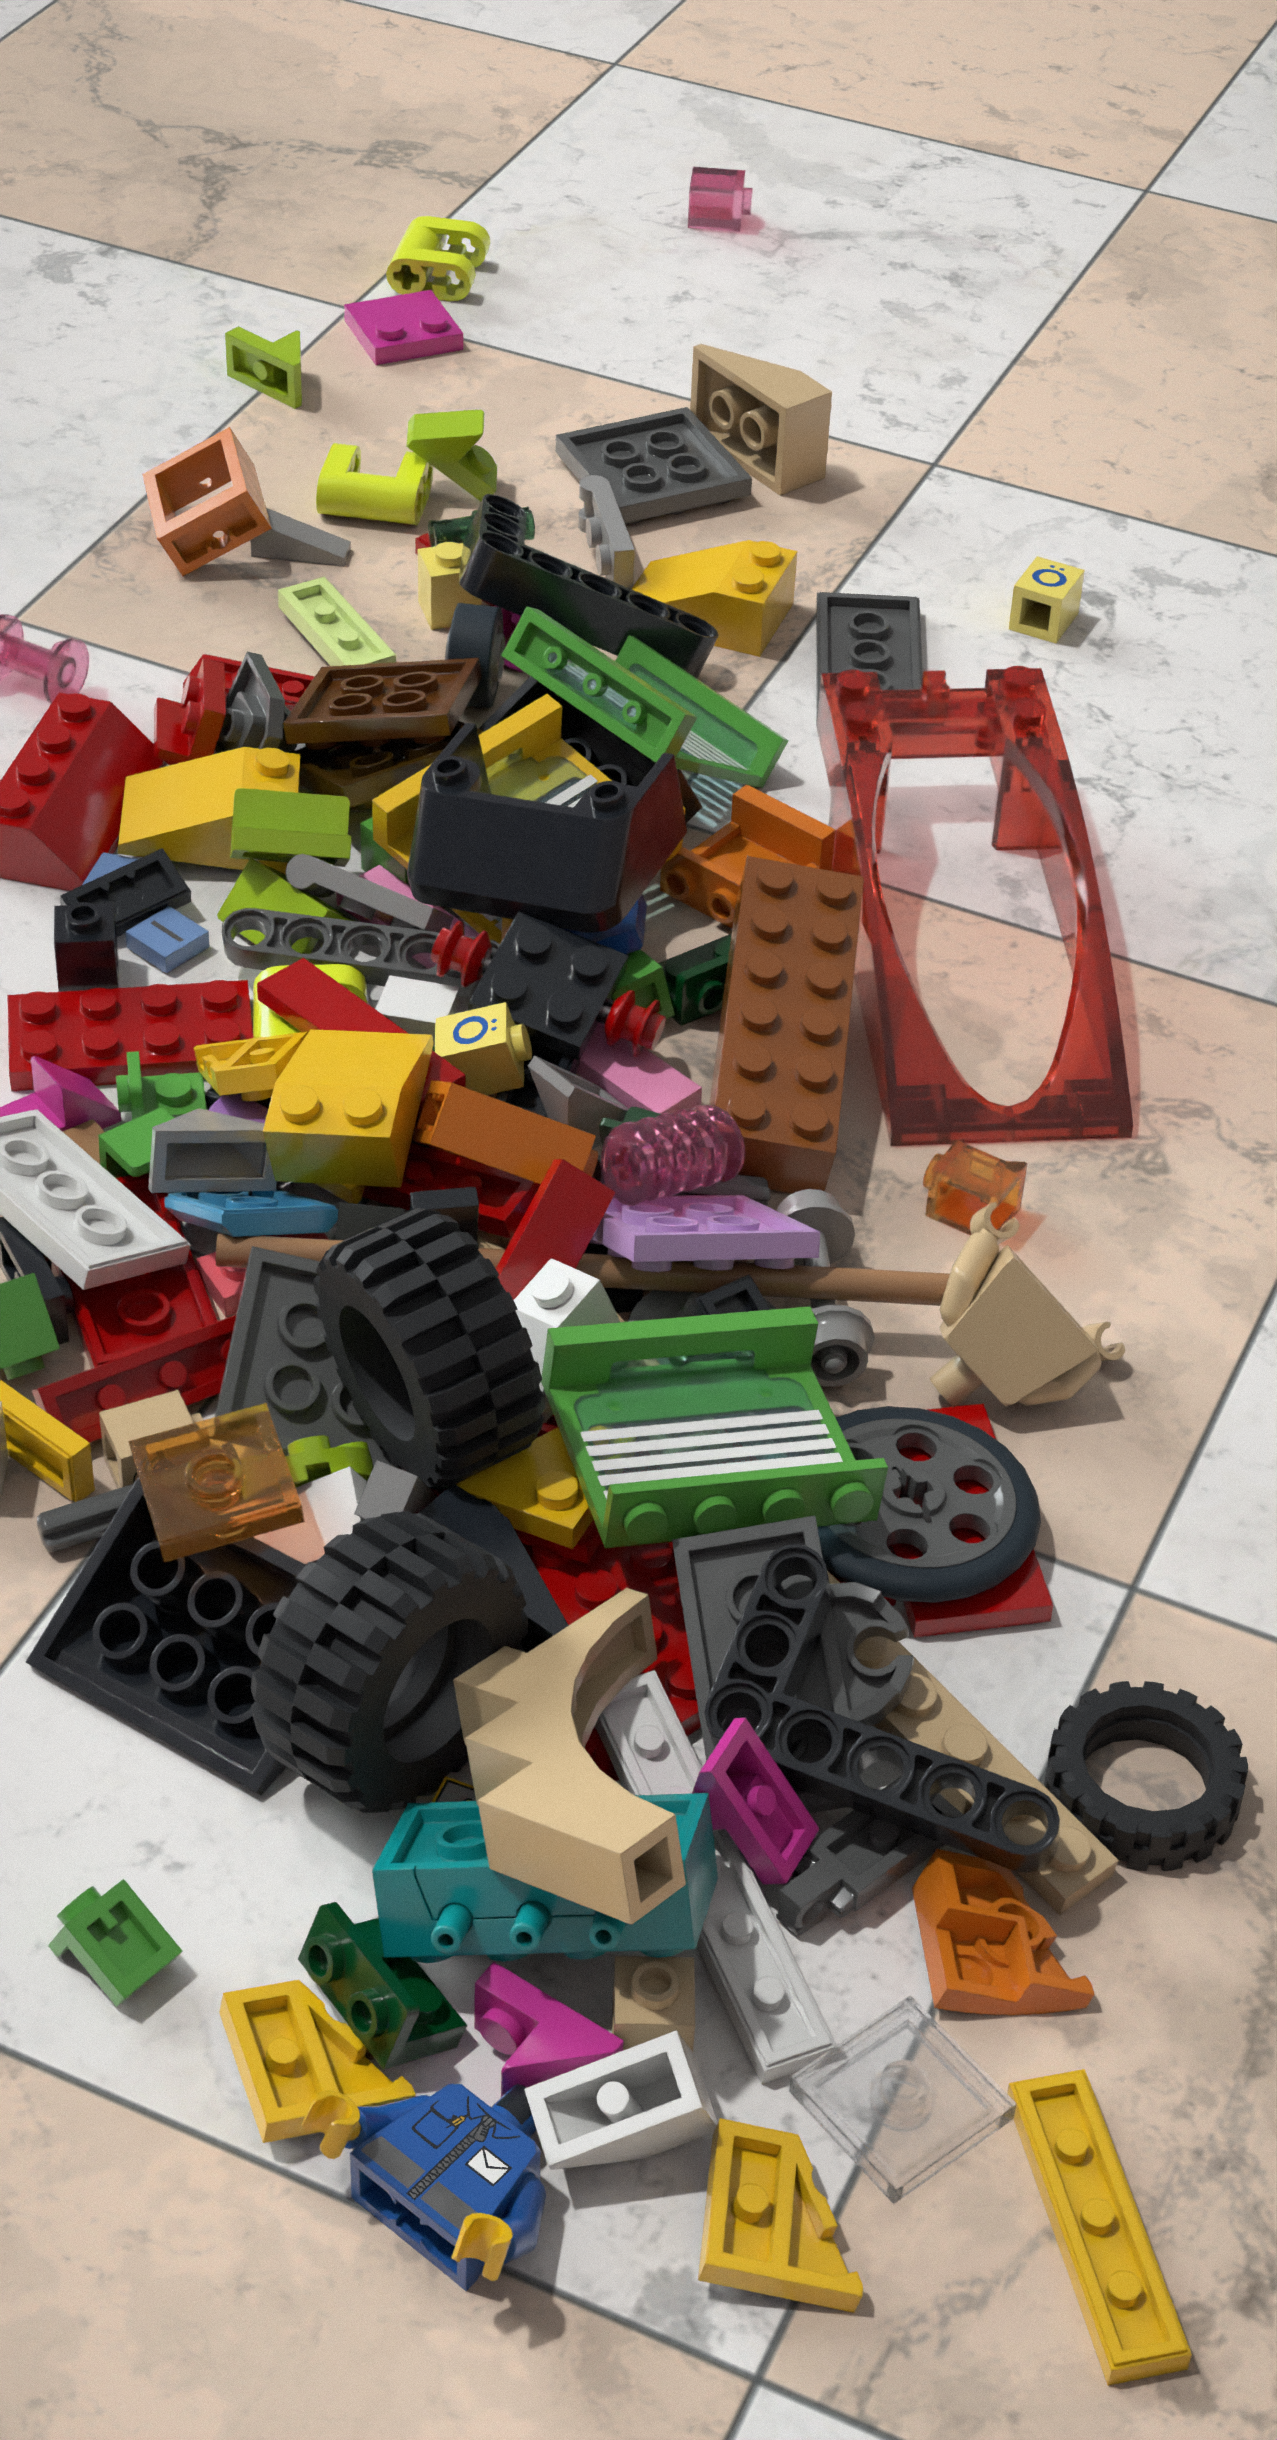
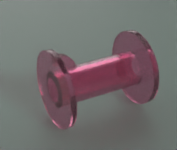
M10 614L0 615V681L13 670L43 681L45 698L50 704L59 692L66 694L80 693L89 669V652L84 642L75 638H69L55 643L50 650L24 640L23 627L17 617Z

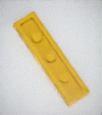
M1085 2069L1009 2083L1006 2100L1107 2385L1188 2370L1192 2356Z

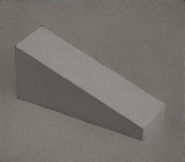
M268 508L266 509L272 529L250 540L251 556L298 562L345 567L351 551V541Z
M376 1460L354 1515L367 1519L392 1512L409 1511L412 1514H418L436 1499L437 1495L418 1476Z

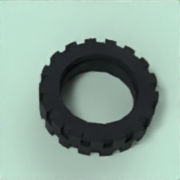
M1129 1681L1111 1683L1109 1691L1099 1693L1096 1688L1080 1696L1078 1707L1074 1708L1069 1705L1064 1710L1059 1719L1058 1729L1054 1728L1044 1786L1118 1860L1126 1861V1868L1147 1871L1148 1865H1161L1162 1871L1181 1869L1184 1861L1191 1858L1196 1863L1201 1862L1212 1855L1216 1842L1223 1845L1229 1839L1234 1822L1238 1819L1248 1774L1247 1757H1240L1242 1741L1235 1729L1229 1731L1224 1726L1225 1717L1216 1708L1210 1705L1205 1709L1197 1703L1198 1696L1179 1689L1177 1694L1163 1690L1164 1684L1158 1682L1144 1681L1143 1687H1130ZM1142 1740L1161 1744L1184 1756L1200 1773L1206 1791L1199 1799L1179 1809L1150 1811L1127 1806L1104 1793L1089 1775L1085 1761L1094 1751L1113 1742Z

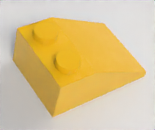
M746 540L650 561L631 589L697 616L711 624L719 634L714 646L760 657L794 604L798 551L779 547L777 544L769 541L756 542Z
M241 747L127 776L117 854L144 857L163 848L171 861L244 870L249 859L230 858L235 790L247 788L298 793L300 754L287 753L276 748L258 749ZM257 860L286 875L287 862Z
M310 1029L275 1082L262 1131L275 1181L401 1188L434 1044L432 1035Z

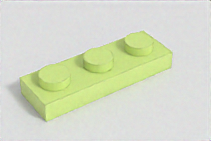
M325 577L278 589V607L330 666L396 662V654Z

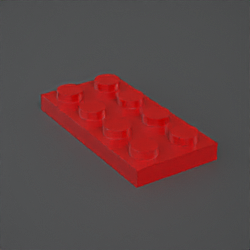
M215 980L206 983L174 985L153 984L143 987L92 988L89 990L47 993L36 991L28 994L7 995L11 1091L34 1090L31 1057L33 1056L86 1077L95 1086L116 1085V1076L128 1075L126 1052L139 1051L141 1077L169 1073H198L194 1052L196 1045L253 1038L248 980Z

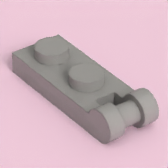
M585 476L580 480L579 498L584 501V508L579 511L578 528L586 533L589 548H596V566L599 576L606 575L608 580L631 589L633 587L635 549L611 485L602 476Z
M296 855L287 864L286 877L292 886L322 898L330 897L335 892L344 895L340 907L372 920L377 909L393 916L390 926L440 932L444 927L449 929L454 919L451 915L310 855Z

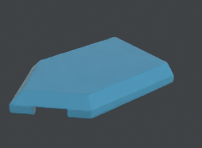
M281 1190L252 1191V1197L249 1196L248 1191L187 1192V1196L186 1192H173L165 1197V1208L178 1220L232 1237L325 1233L336 1224L339 1211L335 1205Z

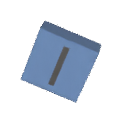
M170 906L125 931L127 948L165 973L170 972L210 947L209 931Z

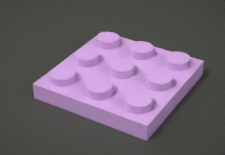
M744 1195L613 1197L589 1243L606 1246L609 1255L627 1258L632 1261V1268L641 1271H669L672 1269V1261H694L693 1265L695 1267L706 1270H729L733 1268L734 1260L755 1259L754 1264L764 1268L788 1269L794 1267L795 1258H819L820 1231Z

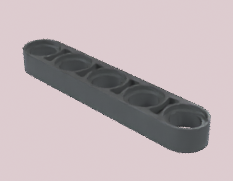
M243 908L234 911L226 917L222 924L224 952L228 960L244 968L265 970L274 966L291 965L305 958L313 965H350L364 975L366 984L385 986L391 975L460 987V996L469 998L472 997L481 980L480 978L465 988L461 985L460 972L451 969L444 977L440 978L436 974L437 964L429 969H417L408 964V960L413 955L432 952L439 932L257 908ZM245 930H256L265 935V938L259 944L253 946H242L233 941L236 935ZM305 937L316 938L323 943L318 951L311 954H301L291 948L297 940ZM490 940L492 951L496 952L500 944ZM361 945H371L381 950V954L376 959L368 962L357 961L350 956L351 951Z

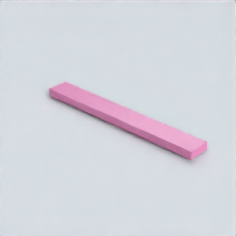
M380 865L359 876L416 900L412 895L411 887ZM336 892L337 905L340 906L344 895ZM425 904L439 911H442L448 915H451L449 912H447L440 906ZM344 909L364 923L390 926L393 916L377 909L372 920ZM454 917V919H453V921H452V924H451V926H450V928H449L450 930L452 929V927L455 925V923H456L457 921H460V920L457 919L456 917ZM464 924L465 936L477 937L479 935L478 932ZM418 953L412 956L413 959L428 969L437 964L431 961V953ZM598 1023L580 1059L576 1074L599 1085L628 1109L630 1107H638L679 1118L701 1104V1086L646 1048L643 1049L638 1057L633 1056L632 1042L622 1038L613 1047L608 1046L604 1031L605 1025Z

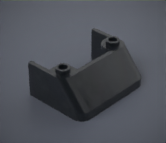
M465 723L422 776L407 869L413 897L424 904L513 920L519 911L559 928L586 933L602 932L617 926L625 918L687 833L674 754L663 753L638 787L623 785L616 781H605L594 785L590 791L582 796L575 807L561 806L491 794L477 725Z

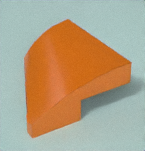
M936 1849L912 1887L934 2008L987 2015L1046 2014L1086 2008L1094 1997L1091 1982L1086 1975L1070 1979L1049 1949L1057 1937L1056 1933L1046 1919L1034 1911L1026 1902L1023 1895V1887L1011 1870L979 1857Z

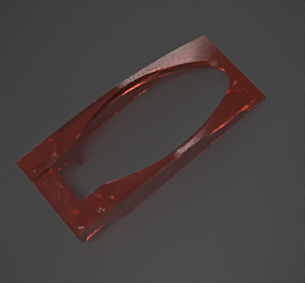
M1011 666L1007 669H987L984 688L950 689V686L947 685L945 670L923 671L921 689L881 690L877 672L845 670L840 673H821L817 732L831 791L828 826L836 829L832 871L864 877L854 979L890 1146L1131 1138L1133 1118L1125 1051L1099 887L1072 768L1042 668ZM989 757L998 788L991 841L992 847L995 850L1037 849L1073 978L1066 1016L1051 1067L1040 1087L1025 1101L1011 1106L993 1103L976 1092L968 1084L946 1051L905 965L888 916L876 855L880 854L882 850L891 759Z

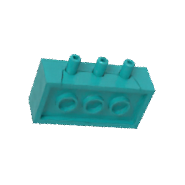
M709 1793L635 1795L676 1815L686 1885L632 1925L491 1870L489 1868L479 1806L476 1801L408 1803L372 1869L384 1958L410 1957L415 1962L429 1964L447 1960L452 1956L487 1955L491 1960L506 1962L521 1959L529 1954L563 1953L569 1958L583 1960L614 1951H641L646 1956L661 1958L679 1954L684 1950L696 1949L718 1881Z

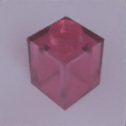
M693 167L689 188L688 228L740 232L742 216L751 215L753 188L745 187L746 170Z

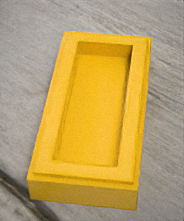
M0 1380V1401H2L8 1455L71 1501L83 1500L95 1491L90 1443Z

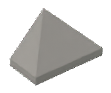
M537 1056L533 1057L528 1068L548 1118L596 1135L592 1149L601 1145L599 1125L602 1118L623 1122L628 1108L599 1085Z
M198 1108L152 1127L148 1189L151 1193L276 1191V1181L262 1132L265 1123Z

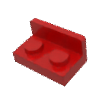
M203 658L198 676L189 675L187 677L181 703L157 698L154 706V756L156 758L162 759L168 765H174L213 755L226 716L224 663Z

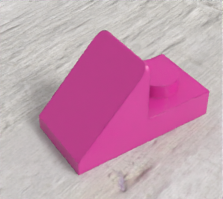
M36 1056L31 1057L34 1093L0 1107V1117L37 1109L62 1132L92 1119L102 1129L121 1122V1112L119 1113V1110L90 1079Z
M734 1718L700 1770L692 1793H709L713 1830H727L763 1884H786L819 1831V1827L746 1718Z
M494 1961L475 1982L474 2028L481 2033L483 2038L493 2048L501 2053L511 2055L501 2071V2097L513 2085L519 2084L528 2088L623 2051L624 2041Z

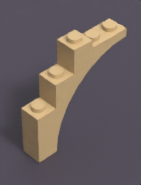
M626 1588L528 1653L504 1646L453 1679L464 1744L467 1746L476 1803L480 1811L489 1868L631 1925L686 1885L676 1815L631 1794L602 1772L585 1750V1745L599 1715L632 1678H635L658 1659L648 1594Z

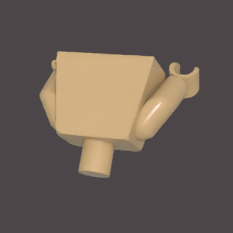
M990 1203L972 1216L970 1221L971 1235L952 1266L939 1309L943 1320L939 1327L944 1340L956 1352V1355L929 1379L939 1393L953 1407L962 1403L983 1383L1005 1407L1016 1402L1030 1406L1070 1399L1099 1371L1101 1362L1121 1358L1125 1353V1346L1121 1342L1110 1344L1103 1348L1101 1336L1105 1329L1110 1328V1322L1088 1324L1082 1327L1008 1244L999 1252V1244L1014 1236L1018 1232L1020 1225L1014 1217L1007 1221L1000 1231L996 1230L991 1223L990 1216L997 1207V1203Z

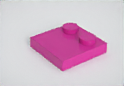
M432 290L344 304L345 323L375 365L463 350V332Z

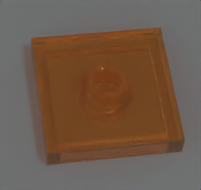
M267 1403L128 1441L164 1562L305 1522L302 1505Z

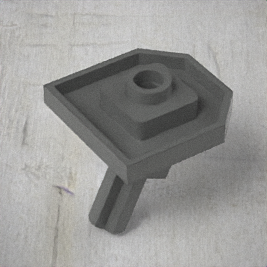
M247 651L225 699L226 716L213 754L241 747L258 749L276 748L287 753L294 751L298 744L286 743L283 725L291 711L285 706V699L263 656Z

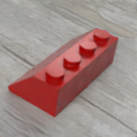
M59 692L0 780V878L71 891L82 886L103 852L114 854L119 842L126 777L166 767L167 763L154 756V744L112 702L89 698L78 693L66 694Z

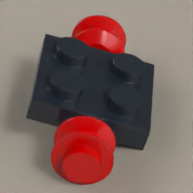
M518 911L496 952L492 951L487 931H482L475 939L465 936L464 922L457 921L451 930L444 927L439 932L433 945L430 959L432 962L437 963L436 974L438 977H444L451 969L460 972L461 985L465 988L481 978L468 1002V1011L506 1002L515 1025H525L530 1041L576 1060L580 1059L598 1023L605 1025L604 1031L608 1046L613 1047L622 1038L632 1042L633 1056L635 1057L641 1054L644 1047L654 1050L665 1026L666 1016L658 1014L660 1001H653L647 1008L638 1006L635 1003L634 990L627 991L618 997L615 1002L611 999L627 969L629 955Z

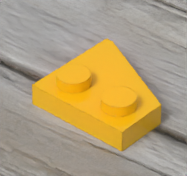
M308 1032L196 1045L194 1052L198 1071L219 1096L241 1093L243 1101H258L271 1098L275 1082Z
M559 1427L536 1438L529 1448L456 1484L476 1498L485 1499L495 1505L501 1514L509 1519L514 1529L571 1549L576 1546L593 1520ZM617 1438L591 1442L593 1446L635 1442V1440ZM635 1452L597 1455L598 1460L635 1457ZM628 1468L603 1470L604 1475L622 1474Z
M300 1980L223 1993L219 2014L263 2143L320 2132L315 2130L305 2132L300 2126L316 2094L321 2091L332 2090L340 2092L349 2097L357 2106H380L416 2097L413 2086L403 2076L392 2082L365 2057L367 2048L346 2023L333 2019L327 2013L325 2003Z
M719 2118L712 2135L698 2281L854 2313L863 2295V2284L857 2271L848 2273L833 2238L838 2225L826 2197L814 2186L812 2180L813 2167L798 2134Z

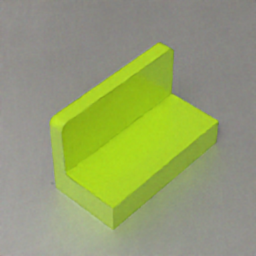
M238 788L235 790L233 801L230 858H253L262 861L289 863L296 855L306 854L333 866L346 867L351 854L352 836L348 835L350 800L344 796Z
M253 858L249 859L217 914L218 919L224 922L226 917L234 911L243 908H257L354 921L321 898L292 886L284 873ZM245 930L239 933L255 945L265 938L263 933L256 930ZM305 937L297 940L291 948L301 954H310L318 939Z

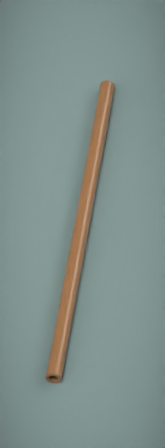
M218 1234L216 1266L246 1268L252 1246L321 1261L331 1246L344 1240L271 1236L232 1237L226 1234ZM479 1248L485 1259L489 1258L495 1268L506 1250ZM583 1254L576 1267L577 1270L599 1279L604 1288L708 1293L750 1274L762 1296L932 1306H941L950 1273L794 1265V1267L788 1269H771L748 1262H734L733 1268L729 1270H706L695 1267L693 1265L694 1261H672L671 1270L650 1272L632 1268V1261L627 1258L601 1254Z

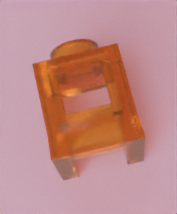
M956 1140L944 1155L937 1153L925 1171L923 1187L928 1189L925 1216L971 1235L970 1221L972 1216L988 1204L996 1202L997 1207L992 1211L990 1217L993 1227L1000 1231L1002 1226L1014 1218L1021 1209L1027 1163L1005 1161Z

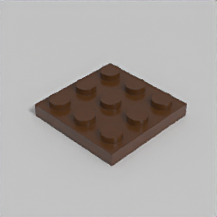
M479 658L321 667L283 723L286 743H305L306 748L319 750L330 748L341 741H359L360 745L366 747L384 745L397 738H413L414 742L420 744L439 742L445 739L446 736L451 735L482 679Z

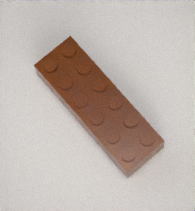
M747 856L735 904L701 1171L763 1177L767 1180L768 1188L771 1190L791 1194L806 1189L825 1191L837 1149L864 877Z

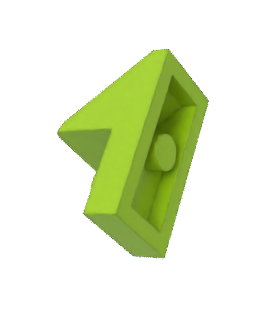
M239 326L225 333L227 376L294 409L302 406L300 331L296 330L273 343Z
M476 409L414 414L408 421L407 448L479 501H482L484 495L496 492L497 464L484 448L475 445L483 435L484 411Z

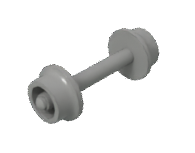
M806 1189L786 1197L778 1206V1212L820 1231L819 1258H795L794 1265L831 1267L832 1263L843 1258L853 1246L855 1229L852 1218L840 1207L839 1201L832 1194L822 1190ZM810 1299L812 1311L818 1321L811 1361L813 1372L820 1386L836 1387L848 1384L859 1378L866 1370L868 1353L871 1351L875 1339L871 1321L857 1309L846 1305H837V1300Z

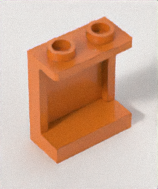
M746 784L733 794L731 822L691 851L682 847L671 860L664 863L661 867L660 891L732 928L735 904L747 856L832 871L836 829Z

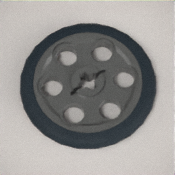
M886 1406L856 1410L836 1417L855 1460L884 1458L888 1471L877 1521H867L856 1525L838 1524L817 1527L822 1558L826 1563L829 1573L846 1583L856 1582L879 1590L883 1597L899 1601L936 1603L968 1598L994 1588L1022 1566L1036 1546L1041 1525L1038 1495L1024 1466L1006 1446L978 1427L953 1416L921 1408ZM808 1435L803 1441L815 1439L813 1435ZM915 1447L924 1450L932 1458L925 1461H913L902 1456L899 1450ZM820 1449L793 1452L790 1457L819 1455L821 1451ZM961 1480H973L983 1484L989 1491L983 1494L966 1493L959 1489L955 1483ZM959 1528L972 1529L983 1535L985 1540L979 1543H966L958 1540L952 1535L951 1531ZM895 1544H909L919 1549L923 1556L916 1559H904L893 1554L888 1547Z

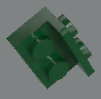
M732 933L658 963L663 967L675 1015L672 1018L680 1026L722 1009Z
M337 1902L321 1905L298 1960L306 1969L310 1978L320 1987L348 2023L352 2032L362 2041L383 2070L457 2048L467 2024L417 1962L413 1961L410 1957L384 1958L379 1918L354 1924Z

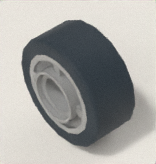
M458 603L455 608L451 629L447 637L445 660L479 658L482 679L467 706L490 708L494 704L504 666V657L501 655L505 649V635L503 634V613L500 607Z

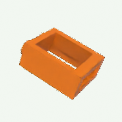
M230 427L142 474L157 540L182 576L272 529L255 465ZM207 478L211 479L207 484L200 483ZM232 481V487L178 516L175 515V511ZM217 531L224 532V535L220 538L213 536Z
M431 1080L412 1136V1141L469 1158L538 1184L542 1183L554 1159H564L591 1177L598 1160V1151L592 1149L596 1135L452 1082Z

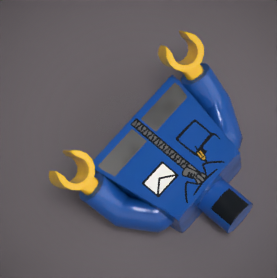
M448 2084L432 2096L421 2095L380 2106H357L349 2097L332 2090H325L316 2094L300 2128L305 2132L315 2130L325 2134L320 2144V2151L328 2159L338 2158L344 2148L354 2149L350 2152L351 2198L465 2291L477 2281L481 2273L485 2278L496 2281L500 2276L503 2265L529 2254L537 2246L546 2191L540 2180L541 2150L535 2141L531 2139L537 2132L524 2090L525 2086L513 2085L492 2107L462 2084Z

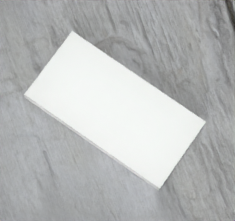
M35 1109L0 1117V1215L83 1290L186 1263L191 1244L41 1112Z

